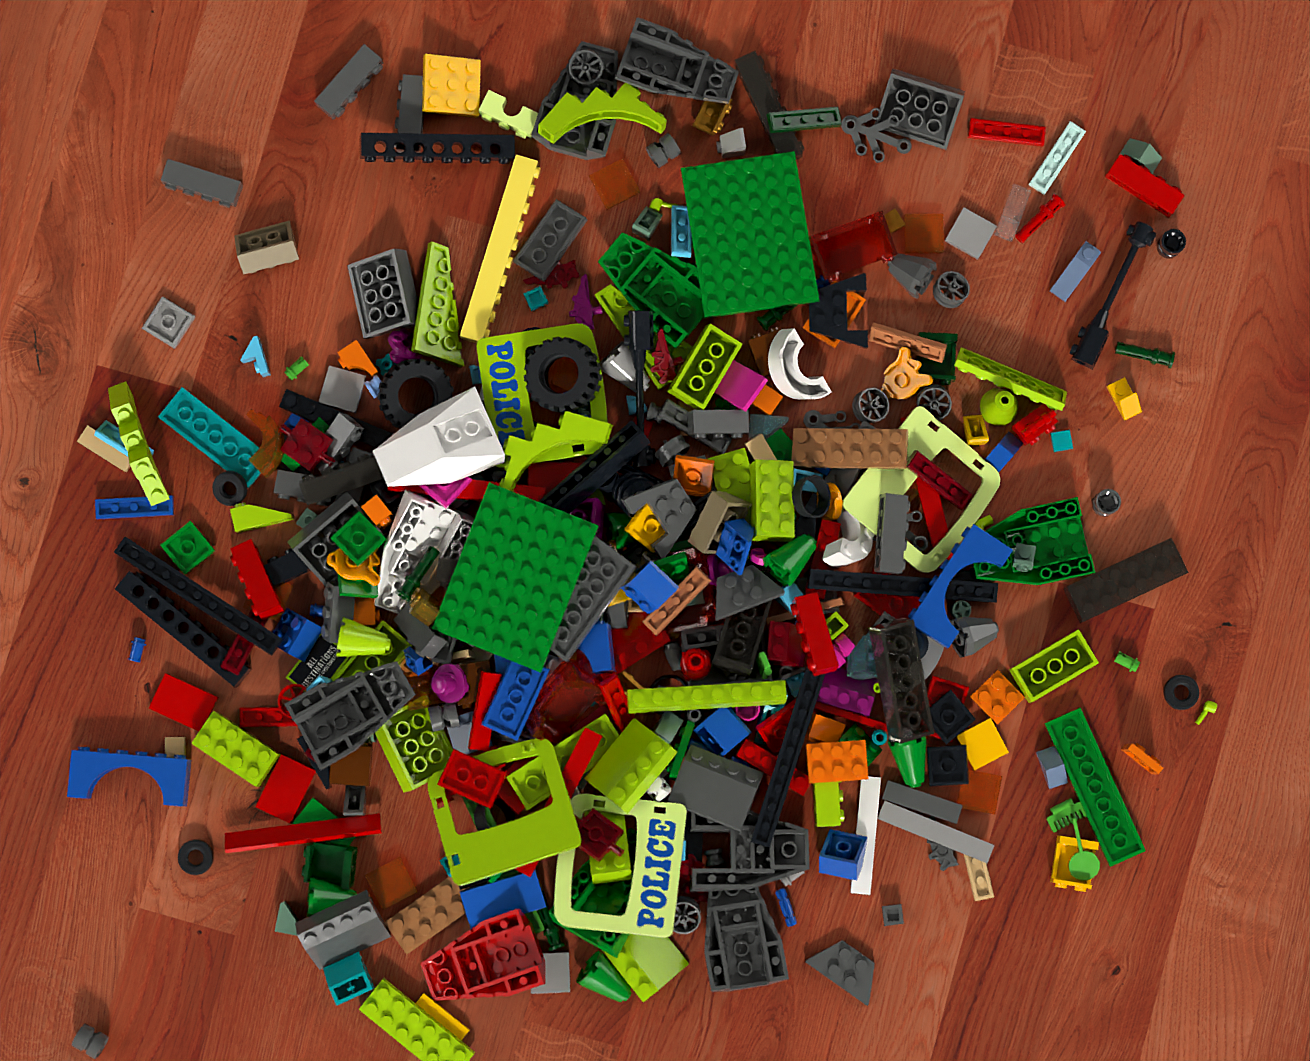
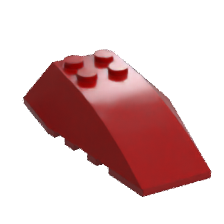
M520 908L480 922L477 926L420 963L433 1001L511 996L545 984V959L534 927Z

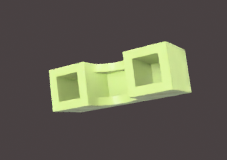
M488 90L479 108L481 118L490 123L492 121L498 123V126L508 131L511 129L521 138L526 139L528 137L531 139L538 113L523 106L518 115L508 116L504 113L507 103L506 98Z

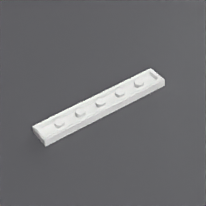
M868 776L867 780H861L856 835L866 836L868 840L861 872L857 881L851 880L850 893L866 895L871 893L881 784L880 777Z

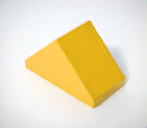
M983 416L963 417L966 444L969 446L985 445L989 438Z

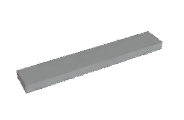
M884 801L878 816L879 820L985 863H988L994 848L993 844L887 801Z

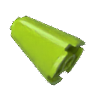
M993 388L983 395L980 401V412L984 420L991 425H1007L1017 415L1018 402L1014 394L1009 390Z
M342 618V622H345V625L340 627L337 649H341V652H337L336 656L385 654V650L389 651L391 639L387 638L388 634L348 618Z

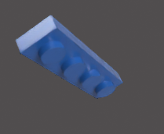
M169 495V500L151 506L147 497L95 499L96 519L174 515V496Z

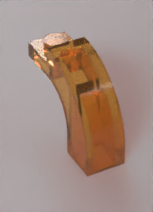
M251 409L246 415L262 431L263 441L259 450L249 461L265 478H268L282 460L284 453L280 449L285 443L284 436L270 415L266 418L261 412L256 414Z

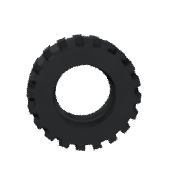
M553 337V340L547 339L543 341L542 346L537 345L534 348L536 351L534 355L530 353L528 356L530 360L529 365L525 364L524 370H527V375H524V381L528 382L526 389L532 394L531 398L538 402L540 406L554 412L565 413V411L573 413L577 412L578 408L588 406V401L594 400V392H599L601 387L598 386V381H602V375L599 374L601 365L596 361L598 359L596 354L591 352L587 345L568 337ZM569 357L576 362L578 367L577 382L569 391L556 393L550 388L548 383L549 369L559 358Z
M425 359L405 360L392 366L384 374L382 383L379 384L378 400H380V410L383 411L386 420L392 423L391 425L401 429L419 415L404 410L398 399L400 386L410 378H421L430 384L434 396L430 408L452 398L454 388L450 384L451 379L449 376H446L441 367L436 366V363L426 361Z

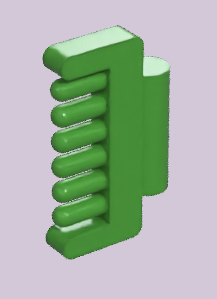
M763 651L756 658V666L762 678L767 679L771 675L772 669Z
M1070 798L1050 808L1052 815L1046 817V820L1052 832H1057V829L1064 828L1065 824L1068 826L1070 823H1073L1072 816L1077 821L1078 817L1082 819L1083 816H1087L1080 801L1073 803Z

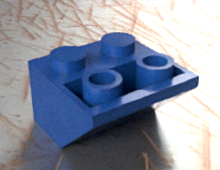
M743 518L725 521L716 555L738 575L743 573L755 530Z
M286 608L272 632L283 639L278 648L305 662L321 634V626Z
M730 707L717 709L693 730L712 753L722 757L751 733Z

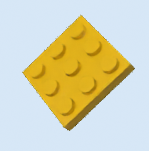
M434 54L423 55L422 112L478 117L480 106V60Z

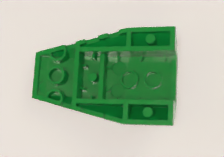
M623 232L599 259L598 263L635 311L653 310L654 332L657 333L662 328L665 340L674 348H677L687 339L704 318L697 268L694 265L685 263L675 256H670L655 247L646 245L644 242Z

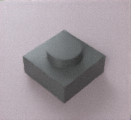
M902 904L881 906L884 926L904 924Z

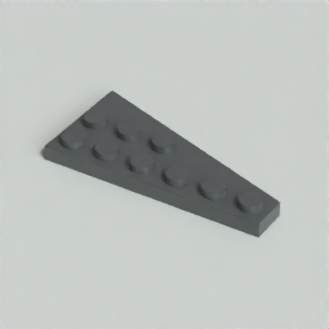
M596 535L551 647V651L565 662L569 661L637 567Z

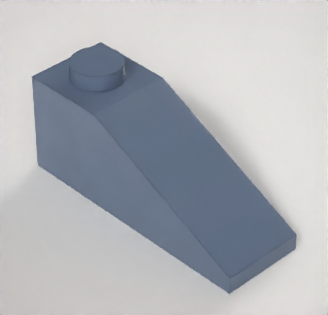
M1085 241L1050 292L1066 302L1101 254V251Z

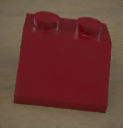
M769 622L766 657L770 665L804 668L805 652H803L801 646L803 639L801 634H798L796 625L787 622Z

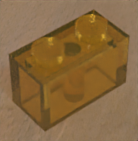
M423 588L419 592L415 591L412 594L409 604L410 614L429 627L440 613V601Z

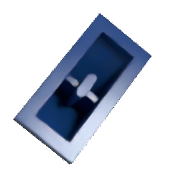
M1008 431L984 460L990 463L999 473L1023 445V442Z

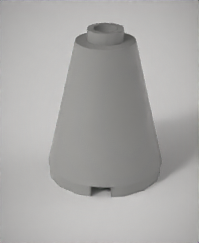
M622 341L609 352L610 354L606 358L602 359L600 362L601 370L636 393V374L629 346H625L624 341ZM643 369V386L645 391L650 386L648 384L650 379Z

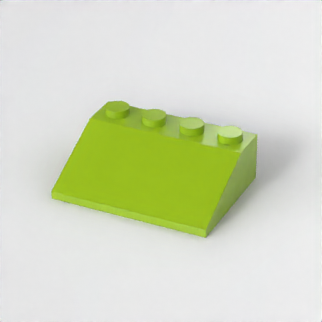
M427 695L404 705L375 732L403 792L412 791L427 783L435 772L445 768L453 751L444 730L436 732L432 730L428 707L432 705Z
M633 718L584 779L628 814L678 752L657 734Z
M629 934L617 958L603 951L642 1002H645L689 964L669 937Z

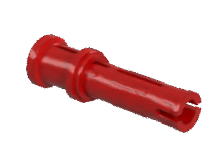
M1052 194V198L1045 205L1040 206V211L1014 235L1020 243L1023 244L1047 219H1052L1061 207L1064 208L1066 206L1058 195Z

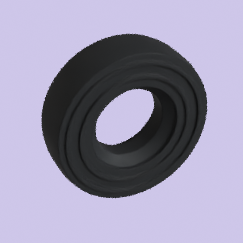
M225 471L219 474L212 486L215 498L226 506H234L242 502L248 490L245 479L235 471ZM225 482H232L236 486V493L234 495H228L224 491Z
M1177 675L1166 682L1164 698L1174 709H1189L1198 701L1199 687L1191 677ZM1178 685H1184L1189 690V695L1184 700H1179L1174 695V690Z
M190 840L183 844L178 852V863L181 869L190 875L205 873L213 863V851L202 840ZM195 849L203 854V860L198 865H193L188 860L189 853Z

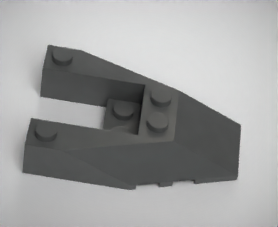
M752 810L749 811L741 831L689 812V833H730V869L692 868L689 872L690 891L752 889L808 870V829L778 820L770 848L750 842L759 816L758 813Z

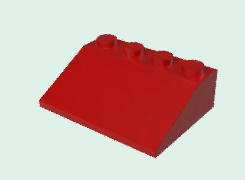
M629 612L628 628L611 629L616 672L600 674L603 680L613 673L617 675L671 640L664 629L658 635H655L642 622L649 615L646 612Z

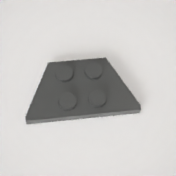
M754 565L745 567L742 575H738L734 571L718 577L716 580L715 620H720L781 597L785 594V591Z
M843 940L806 959L805 962L865 1005H869L875 966L873 961Z

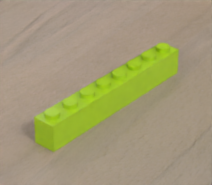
M785 680L627 690L628 713L785 704L787 701Z

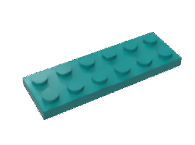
M181 387L158 416V418L223 469L239 473L245 479L248 488L252 486L273 459L183 387Z

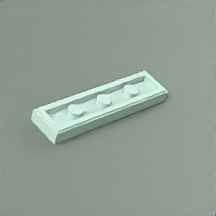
M1070 121L1028 185L1045 195L1086 131Z

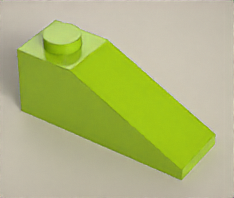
M246 503L235 504V508L230 509L234 529L237 533L294 520V516L290 513L249 504L246 505Z

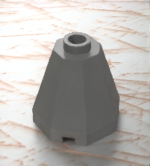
M899 253L896 256H892L888 262V270L910 296L916 299L919 298V294H924L934 277L931 274L932 270L936 272L937 269L936 262L931 259Z
M959 617L950 620L951 624L960 631L955 638V642L952 643L954 650L960 658L976 653L997 638V633L999 632L997 623L990 618Z

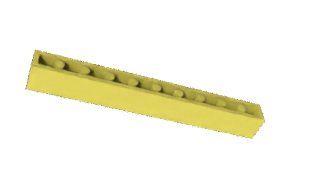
M517 154L515 156L460 333V337L463 340L477 343L481 338L490 336L491 330H488L490 322L493 323L496 317L494 308L501 301L502 294L499 292L501 286L505 287L508 277L505 273L507 268H511L513 262L511 257L512 250L516 251L519 242L516 237L518 232H522L524 226L522 218L524 214L527 215L530 203L527 202L529 196H533L535 191L533 182L535 178L538 179L541 171L537 160Z

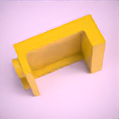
M1057 835L1050 882L1055 883V887L1067 889V885L1075 886L1074 890L1086 892V888L1092 889L1091 879H1076L1069 871L1071 857L1079 852L1076 838ZM1081 839L1083 851L1095 854L1096 850H1098L1099 842Z

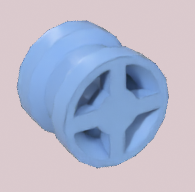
M377 374L373 376L372 380L364 382L374 399L378 397L380 392L379 384L382 383Z

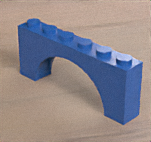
M974 524L971 528L966 527L961 535L964 539L960 544L956 542L950 551L953 555L950 560L945 559L940 569H942L939 577L937 575L933 577L929 583L932 586L928 593L923 592L918 600L921 604L917 609L913 608L908 615V618H910L908 623L947 649L960 632L951 624L945 611V593L951 579L959 570L974 563H991L1001 568L1013 551V549Z
M597 621L578 649L588 658L593 673L616 672L611 625L605 623V621ZM494 654L496 673L502 674V680L510 660Z
M78 747V750L71 751L67 797L91 799L95 785L105 774L121 767H134L147 772L156 780L163 794V805L187 807L192 760L186 759V755L174 754V758H167V754L155 753V757L147 756L148 752L136 751L135 755H128L127 750H117L115 754L109 753V749L97 748V752H91L90 747Z

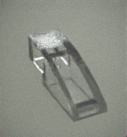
M1013 183L995 230V236L1013 241L1031 193L1030 189Z

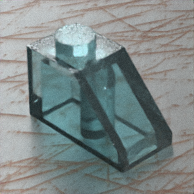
M750 414L748 439H752L761 433L767 441L788 423L789 417Z
M864 635L847 658L848 677L856 680L878 677V639L868 635Z

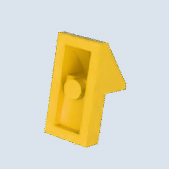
M1125 377L1107 386L1124 421L1142 412L1136 392H1132Z

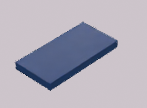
M510 661L481 725L518 741L550 669L543 667L540 673Z
M535 869L531 877L519 873L496 880L494 883L489 882L460 891L471 929L486 919L518 908L525 914L546 907Z

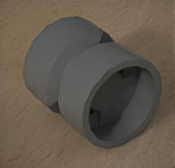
M669 133L659 138L658 143L653 142L645 147L651 160L658 168L668 163L669 158L673 160L681 154L677 143Z
M1105 489L1096 494L1092 499V509L1096 514L1103 517L1113 514L1121 505L1119 494L1112 489Z
M455 702L444 703L443 707L439 705L428 707L433 732L444 730L445 726L448 728L460 726Z
M85 1023L79 1029L71 1046L80 1051L86 1050V1055L97 1059L106 1046L109 1037L101 1032L95 1033V1029Z

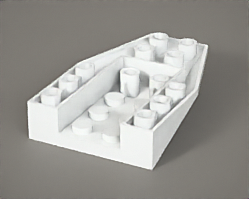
M476 387L420 413L373 450L387 487L452 483L502 464L505 460V453Z
M405 490L383 548L379 572L381 578L378 584L379 596L375 598L374 605L397 614L402 610L407 601L400 598L395 591L400 589L405 582L404 578L413 572L429 546H432L440 554L420 581V587L416 588L411 596V601L408 602L419 607L442 584L441 582H444L452 574L464 548L474 518L449 506L445 509L436 501Z

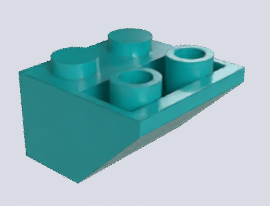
M360 952L323 968L328 988L336 1006L375 988Z

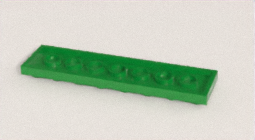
M1081 708L1044 723L1064 763L1065 771L1109 867L1145 852L1144 845Z

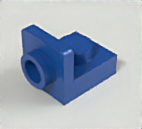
M410 646L403 650L406 665L418 676L433 666V663L426 656L421 657Z

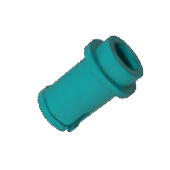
M883 730L874 731L872 741L876 745L886 743L888 738L886 732ZM878 734H881L882 740L878 741L876 739V736Z

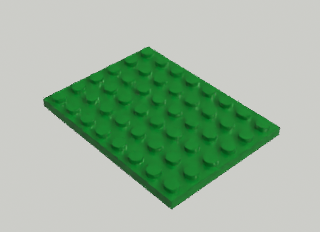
M795 151L681 168L704 318L819 302Z
M489 482L432 629L541 673L599 525Z

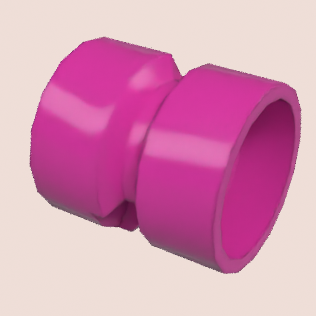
M842 632L834 639L835 644H833L839 664L837 669L846 663V657L850 658L858 652L856 646Z
M760 706L734 707V712L742 721L749 722L759 715Z

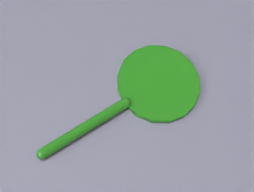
M1073 817L1079 852L1071 857L1069 871L1076 879L1089 880L1098 874L1100 862L1094 853L1083 851L1077 820Z

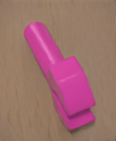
M754 548L750 553V561L763 566V558L767 554L761 548Z

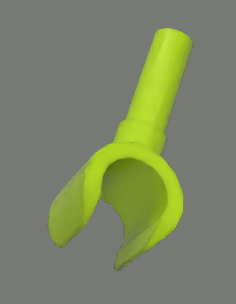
M655 198L651 202L650 208L659 211L661 206L672 208V205L678 204L666 203L659 198Z
M1212 701L1205 702L1203 711L1195 723L1199 725L1208 712L1215 713L1217 704Z

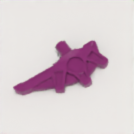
M584 274L581 277V285L577 295L572 297V301L575 302L574 310L569 311V316L575 317L578 324H584L594 330L592 318L593 315L603 314L602 306L592 307L587 274Z

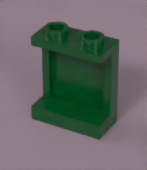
M919 332L917 336L947 345L942 363L920 356L916 357V360L922 364L918 370L919 374L931 375L933 381L939 382L940 385H951V382L956 380L954 365L958 334Z
M320 841L310 842L303 851V857L306 858L305 865L302 867L303 882L308 883L310 878H315L341 885V889L349 890L354 886L358 847Z

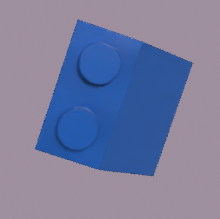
M652 561L633 571L621 587L625 594L633 599L640 609L647 614L657 610L679 588Z
M830 829L819 855V873L857 881L863 866L868 837Z

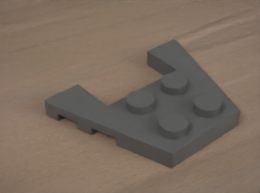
M675 478L621 499L630 514H634L647 503L659 521L665 534L651 544L659 559L667 556L697 510L678 479Z

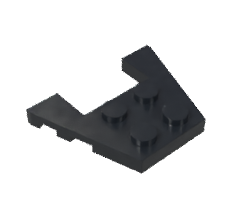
M866 273L818 289L819 302L809 303V332L841 340L848 344H854L864 349L868 348V330H847L846 293L866 292Z

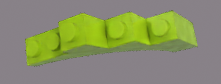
M624 83L612 98L608 92L596 87L583 103L577 96L567 92L538 124V133L554 144L565 133L587 122L601 119H624L648 126L661 134L666 129L667 120L660 112L652 110L646 102L640 101L641 92L637 87Z
M125 381L108 388L111 411L119 425L120 438L128 452L129 464L151 506L169 500V494L145 439L134 397L127 382Z
M565 411L564 415L561 414L558 425L561 426L560 429L537 423V426L533 427L531 432L532 442L509 435V439L504 441L503 450H505V455L511 456V459L506 462L505 479L502 478L499 486L514 491L516 483L524 471L538 457L560 445L577 441H593L607 444L613 425Z

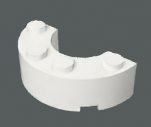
M795 328L781 329L774 337L768 354L769 372L776 387L786 396L798 400L819 399L829 395L832 391L823 376L807 378L800 372L798 354L804 344Z
M843 505L841 515L837 519V522L841 523L840 527L843 538L827 544L822 558L827 564L838 568L865 558L871 551L874 534L847 512Z

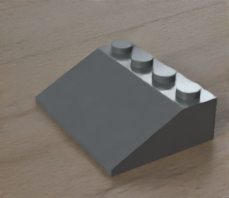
M892 68L880 106L882 114L875 121L874 125L887 120L892 115H896L899 118V124L895 127L890 126L884 129L885 131L946 150L965 91ZM892 117L890 119V123L892 125H895L897 123V119L895 117Z
M391 249L347 265L364 339L415 327L418 299L406 250Z
M348 492L344 493L288 541L292 550L325 586H327V581H338V573L326 561L329 553L339 549L331 540V537L357 512L360 511L387 539Z
M691 744L667 802L682 804L687 811L741 831L761 786L764 773Z
M367 890L295 923L296 933L300 942L319 970L391 937Z

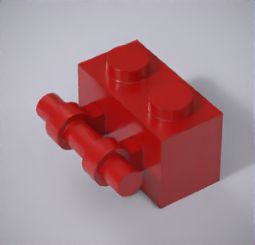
M1042 404L1011 428L1020 441L1023 442L1024 446L1029 443L1032 446L1040 440L1039 436L1044 432L1049 434L1056 429L1054 425L1058 420L1055 417V411L1053 409L1050 410L1046 404Z

